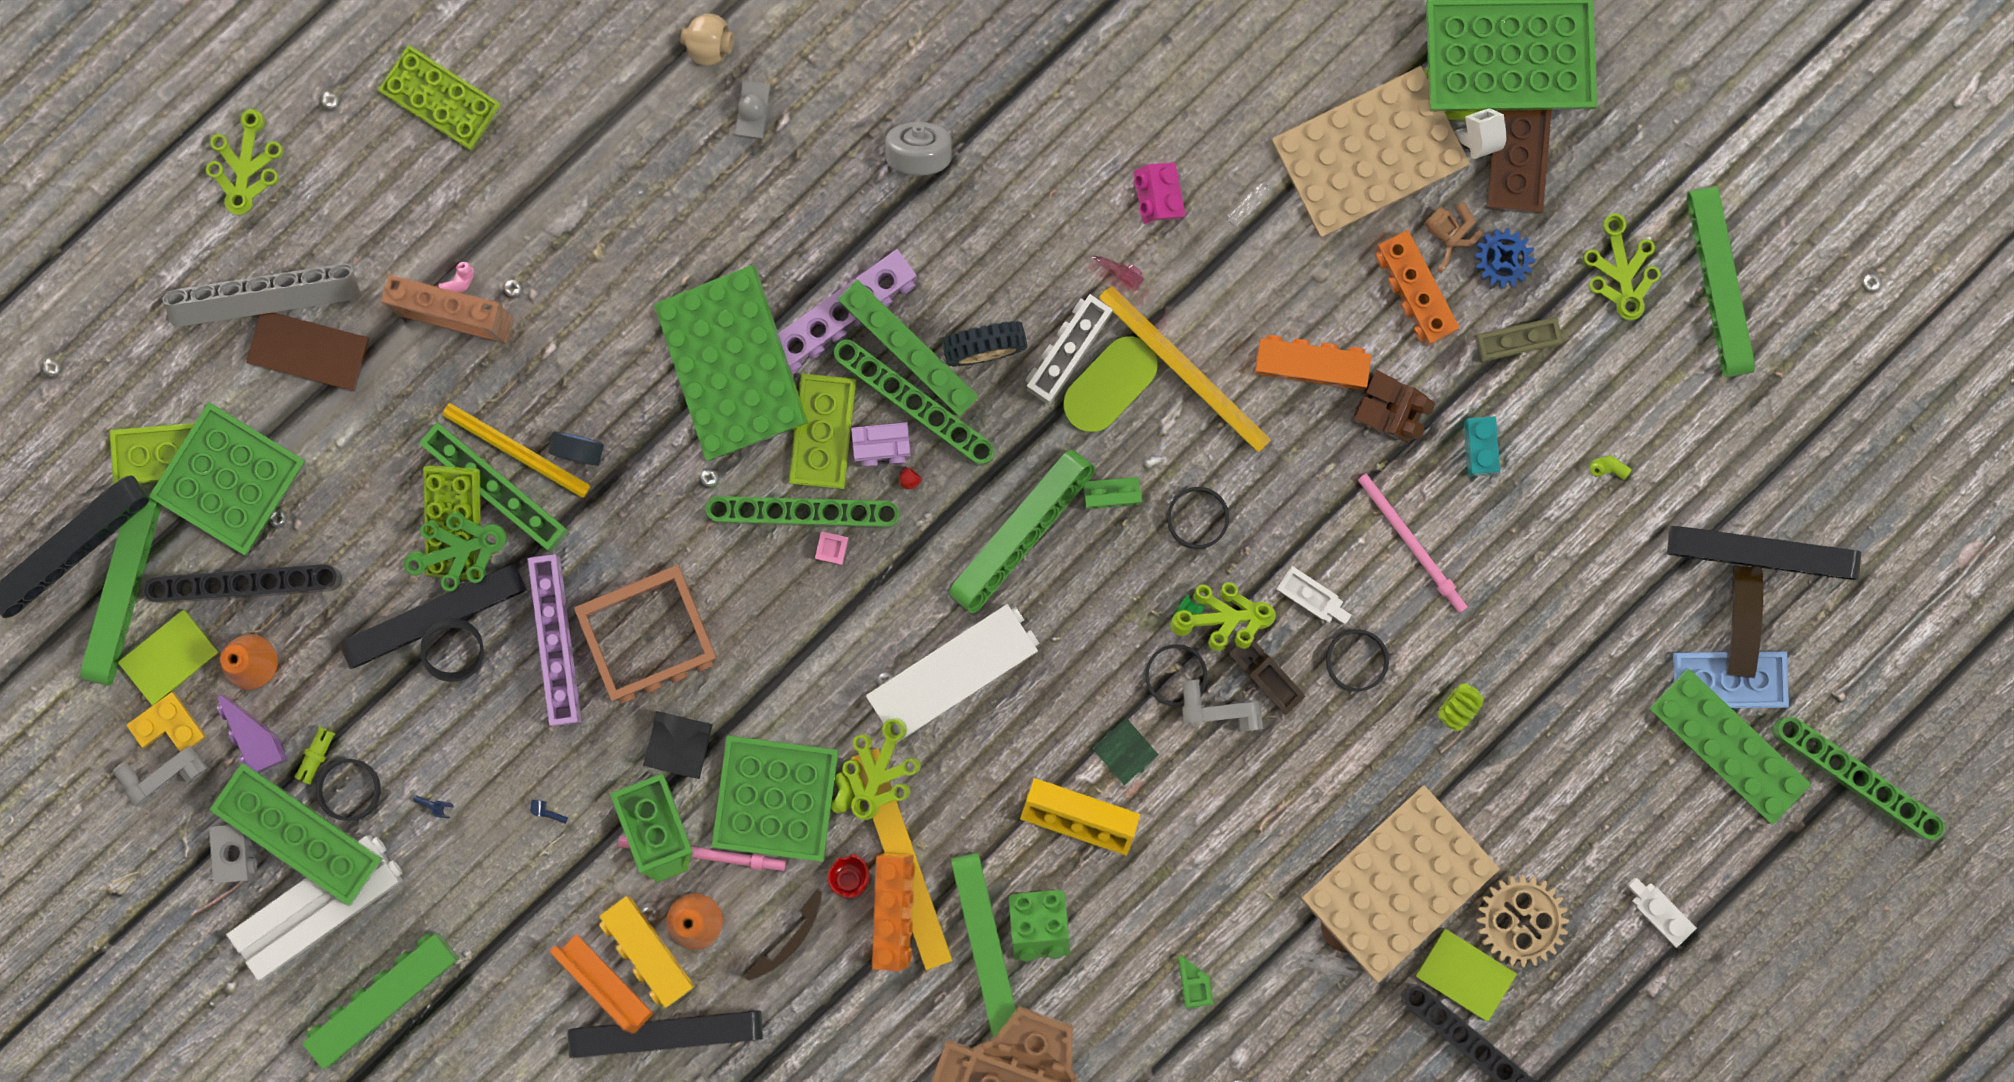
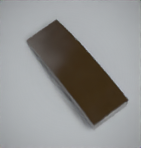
M1241 637L1242 640L1248 641L1245 637ZM1235 639L1224 649V652L1284 715H1287L1306 697L1254 639L1250 647L1246 649L1238 647L1235 644Z

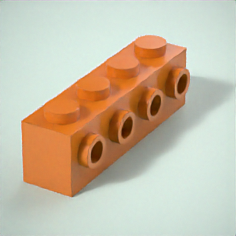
M1409 230L1379 244L1375 249L1377 252L1374 255L1379 267L1381 269L1385 268L1389 274L1388 284L1394 294L1399 293L1403 301L1400 303L1402 311L1407 318H1412L1416 326L1413 330L1419 342L1424 341L1426 347L1457 332L1460 327Z
M1266 335V339L1261 338L1258 343L1254 375L1364 391L1368 384L1372 354H1366L1365 349L1358 347H1349L1348 351L1337 349L1338 345L1321 343V347L1310 345L1308 340L1294 339L1293 343L1282 341L1280 336Z
M886 852L876 856L872 969L901 971L908 968L911 962L910 936L913 931L911 908L914 903V892L912 891V882L915 875L914 854Z

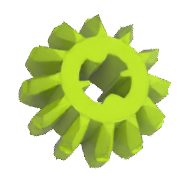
M1467 683L1460 684L1439 708L1438 718L1448 728L1460 731L1479 712V709L1483 706L1484 697L1475 687H1471Z

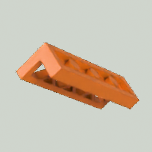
M576 934L563 948L555 945L549 951L625 1031L635 1034L654 1014L579 935Z

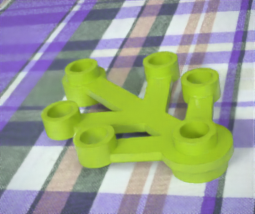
M248 109L241 115L240 122L242 127H244L240 160L230 148L229 141L224 135L215 134L210 140L211 147L221 153L236 173V185L234 186L224 174L225 169L219 162L211 161L206 166V173L211 178L216 179L227 194L225 197L227 210L239 216L251 210L254 197L268 187L277 185L279 182V175L273 169H265L261 173V179L248 187L249 177L272 160L280 159L284 153L283 147L278 142L272 141L266 145L265 151L252 160L256 133L261 131L265 125L263 115L255 109ZM254 115L256 117L255 122L248 124L247 118ZM218 139H223V146L219 148L216 147V141ZM277 146L279 148L278 153L271 155L270 149ZM214 166H219V172L213 175L211 169ZM269 173H273L274 180L266 182V176ZM241 196L243 202L236 206L234 200L236 197Z
M1613 213L1604 219L1602 229L1606 235L1610 236L1616 266L1602 258L1600 253L1594 249L1588 250L1583 255L1582 260L1585 266L1596 267L1620 283L1621 288L1620 293L1606 285L1604 278L1596 276L1588 283L1589 291L1593 294H1601L1614 302L1619 316L1625 320L1633 321L1643 314L1645 309L1643 297L1651 285L1659 280L1661 273L1655 266L1647 267L1642 273L1643 280L1633 292L1631 280L1646 257L1654 252L1655 245L1649 239L1639 242L1637 252L1628 264L1621 235L1626 228V220L1622 215ZM1609 222L1617 224L1618 228L1616 231L1609 229ZM1643 243L1648 244L1650 252H1643L1641 245ZM1588 254L1595 255V263H1590L1587 260ZM1649 270L1655 272L1656 278L1654 280L1647 277ZM1593 281H1599L1602 284L1601 290L1593 288ZM1630 302L1634 305L1635 309L1633 312L1626 310V303Z
M1227 582L1223 584L1220 590V597L1224 601H1232L1243 609L1241 611H1236L1212 596V590L1209 586L1199 585L1194 592L1195 601L1207 605L1218 613L1192 615L1189 611L1182 610L1174 614L1170 628L1179 636H1187L1191 633L1193 627L1223 624L1218 632H1214L1208 642L1212 650L1221 651L1224 649L1227 638L1239 622H1249L1246 629L1239 630L1235 637V644L1242 649L1250 647L1258 629H1264L1273 624L1276 613L1269 604L1265 602L1253 603L1240 595L1238 587L1233 583ZM1225 590L1231 591L1232 594L1227 593ZM1241 637H1245L1248 641L1242 640ZM1214 639L1221 641V643L1215 642Z
M900 718L889 719L883 724L882 733L886 739L876 764L870 751L872 745L871 738L866 734H861L853 739V747L858 751L869 779L866 789L859 776L862 770L860 762L853 759L843 764V773L848 777L855 795L851 803V809L853 814L861 820H869L875 817L879 806L894 800L902 801L910 796V788L905 783L894 785L891 791L876 796L881 784L903 775H914L920 771L921 765L916 758L905 759L902 764L886 770L897 741L903 739L907 733L906 723ZM895 724L900 727L899 734H896L893 730ZM860 738H863L866 742L864 748L859 745ZM909 761L914 764L913 772L907 767ZM850 763L855 766L854 773L849 771ZM899 787L904 790L903 797H900L897 793ZM864 801H867L870 805L868 811L863 808Z

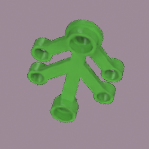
M454 512L447 517L446 525L450 530L457 531L461 528L476 537L465 540L440 528L436 522L427 521L421 526V535L425 539L436 538L450 546L428 554H424L421 551H413L405 558L404 568L411 575H420L429 565L455 557L449 573L441 580V586L444 590L453 591L460 584L459 577L470 552L481 548L476 564L472 565L467 571V578L473 583H478L485 577V568L492 552L500 551L506 544L507 536L502 527L496 524H488L482 527L466 519L461 513ZM452 517H456L459 519V526H456L452 523ZM426 526L433 527L434 534L427 533ZM490 534L494 535L496 543L489 542L487 536ZM412 560L419 564L418 569L411 567L410 562ZM473 569H477L480 572L479 578L473 576ZM452 578L455 585L449 586L446 579Z

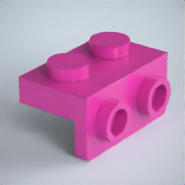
M1176 162L1148 164L1134 171V184L1137 188L1140 204L1139 211L1142 215L1143 224H1150L1158 220L1181 219L1186 216Z

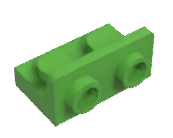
M1137 477L1088 481L1083 487L1085 510L1142 504V493L1140 491L1139 478Z

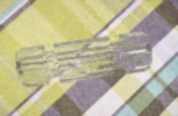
M1261 181L1255 187L1254 192L1251 191L1236 205L1235 210L1232 209L1226 215L1225 219L1231 226L1237 227L1243 221V217L1246 218L1262 202L1261 199L1265 200L1271 194L1272 189L1267 183Z

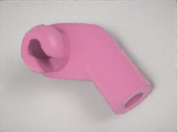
M467 262L459 263L456 267L457 273L454 279L439 284V287L459 293L466 291L474 277V269Z

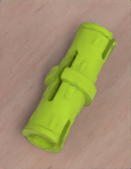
M321 726L318 727V731L309 749L306 748L304 751L306 756L297 774L294 776L296 779L303 780L304 783L311 785L320 763L326 759L324 755L333 736H335L334 732L327 731L326 728Z

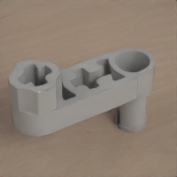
M1190 680L1181 682L1185 707H1182L1184 724L1237 718L1238 732L1263 729L1260 701L1205 707L1201 704L1200 681Z
M190 746L174 756L145 780L138 778L127 761L118 765L112 773L127 790L125 794L137 807L158 793L179 775L190 784L201 777L208 768Z

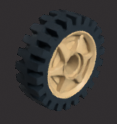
M1020 321L993 323L988 326L974 327L942 339L947 365L952 367L979 364L985 361L1005 358L1006 356L1020 353L1027 348L1025 331Z

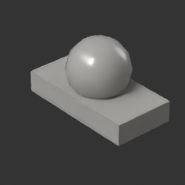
M743 80L735 132L737 137L763 140L771 89L770 84Z

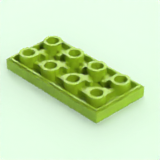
M410 45L406 47L378 89L381 94L470 151H472L502 106L499 102Z
M431 465L423 467L424 522L434 521L440 528L465 540L476 538L461 528L457 531L450 530L446 525V519L452 513L459 512L466 519L481 526L480 469ZM452 517V523L456 526H459V519L456 517ZM426 526L427 533L434 534L433 527ZM436 538L425 539V554L449 547L450 545ZM481 548L470 552L459 577L460 579L469 580L467 578V571L472 565L476 564ZM455 557L429 565L426 569V576L443 578L449 573ZM477 569L472 570L473 576L479 578L480 572Z

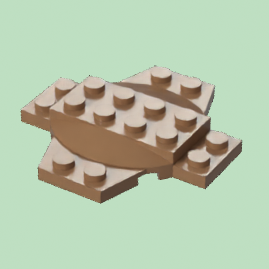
M1019 1006L993 1040L982 1043L977 1047L974 1046V1049L947 1039L932 1082H1079L1072 1070L1073 1025Z

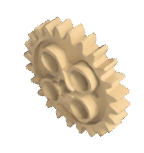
M1520 875L1518 882L1515 881L1513 876H1508V885L1502 880H1498L1499 890L1489 887L1488 889L1492 894L1491 898L1482 896V900L1487 903L1486 907L1477 908V910L1484 913V917L1476 919L1477 922L1484 923V927L1480 928L1477 932L1487 935L1482 944H1492L1489 950L1490 954L1500 951L1498 955V960L1500 961L1509 956V965H1514L1516 960L1519 959L1520 966L1525 967L1527 959H1529L1531 964L1536 966L1538 956L1543 961H1547L1546 952L1549 951L1552 954H1556L1557 952L1553 945L1555 943L1559 945L1564 944L1558 938L1559 934H1568L1565 929L1561 928L1562 924L1569 923L1568 919L1561 918V914L1568 911V909L1558 906L1562 902L1563 897H1553L1556 888L1552 887L1545 890L1547 886V881L1545 880L1536 885L1537 879L1535 876H1531L1528 883H1526L1525 875ZM1524 892L1529 897V903L1525 908L1521 909L1516 904V897ZM1505 902H1508L1519 915L1528 916L1526 922L1541 935L1540 939H1537L1527 927L1517 925L1519 919L1504 906ZM1504 912L1509 917V924L1505 928H1499L1496 924V917ZM1545 913L1549 918V923L1545 928L1540 929L1536 925V918L1539 914ZM1526 933L1529 937V944L1527 947L1520 949L1516 944V938L1519 934Z

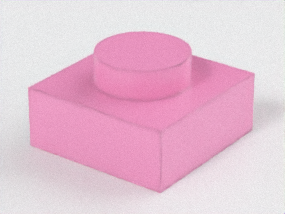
M821 531L815 559L843 565L849 538Z

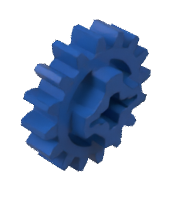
M1506 228L1503 234H1500V231L1495 229L1493 231V238L1486 234L1483 237L1486 244L1478 243L1476 246L1481 253L1474 255V259L1480 260V263L1475 266V270H1483L1480 279L1490 278L1489 286L1498 282L1500 289H1503L1506 283L1511 288H1514L1516 286V279L1520 283L1526 280L1523 273L1528 275L1532 273L1533 270L1528 265L1535 263L1536 259L1529 257V254L1534 251V247H1526L1529 239L1525 238L1521 241L1519 239L1520 231L1510 235L1509 228ZM1499 241H1507L1513 243V245H1503ZM1488 250H1489V253H1490L1491 256H1492V258H1491V264H1489V265H1488V263H1487V251H1488ZM1520 252H1521V255H1522V265H1521V268H1520V264L1517 262V260H1518V254H1519ZM1507 254L1510 258L1508 261L1501 263L1499 260L1501 255ZM1496 272H1506L1508 276H1500Z

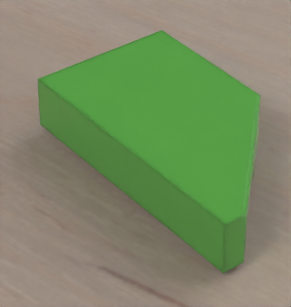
M1178 956L1185 1009L1213 1005L1210 977L1183 956Z

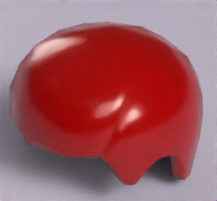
M851 854L850 856L836 859L828 871L827 882L834 894L844 899H852L862 895L868 888L871 874L866 862L860 857Z

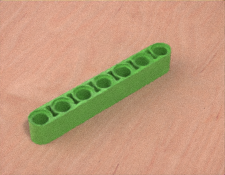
M1717 186L1688 191V209L1723 375L1725 378L1754 373L1755 362L1719 190Z
M843 340L836 345L834 355L841 367L973 464L986 466L992 462L994 448L987 439L855 342ZM846 347L852 348L855 351L854 357L849 361L840 358L841 350ZM867 364H873L877 367V373L872 377H866L862 374V369ZM895 380L900 384V388L896 393L890 394L884 390V386L888 381ZM915 396L922 400V405L919 409L911 410L907 407L906 404L910 397ZM932 414H942L945 418L944 423L938 427L932 426L929 423V418ZM957 429H962L967 433V438L962 443H956L951 438L952 433ZM976 447H987L990 451L989 456L983 460L977 459L973 454Z
M1073 449L1065 452L954 582L949 591L950 597L968 612L975 613L1087 484L1095 472V466Z
M717 496L710 499L706 505V513L709 518L719 524L892 528L897 525L900 519L899 509L894 503L889 501ZM717 503H724L727 506V512L722 517H715L712 510ZM745 504H752L755 507V512L750 518H743L740 514V510ZM772 505L782 506L783 513L781 517L772 519L768 516V510ZM802 505L811 508L810 516L804 520L796 517V510ZM835 506L839 509V515L835 520L830 521L824 518V510L827 507ZM856 507H863L867 510V516L864 520L855 521L852 519L851 514ZM887 507L895 511L893 520L883 522L879 517L881 510Z
M151 498L142 510L120 527L81 668L80 676L82 680L111 686L114 681L161 511V504Z
M1785 717L1778 719L1774 723L1772 733L1779 742L1916 837L1935 840L1943 835L1945 824L1938 815L1799 719ZM1786 722L1790 723L1794 728L1793 735L1790 738L1786 737L1782 731L1783 725ZM1810 738L1817 744V749L1813 754L1809 753L1806 749V743ZM1832 755H1837L1840 759V766L1837 770L1830 767L1829 760ZM1856 771H1860L1863 775V783L1860 786L1853 782V775ZM1880 787H1883L1887 792V797L1883 802H1880L1876 797V792ZM1904 803L1910 808V814L1907 818H1903L1900 814V807ZM1928 819L1933 823V831L1929 835L1923 829V824Z
M977 852L952 858L951 862L994 1038L1016 1011L982 865L979 853Z

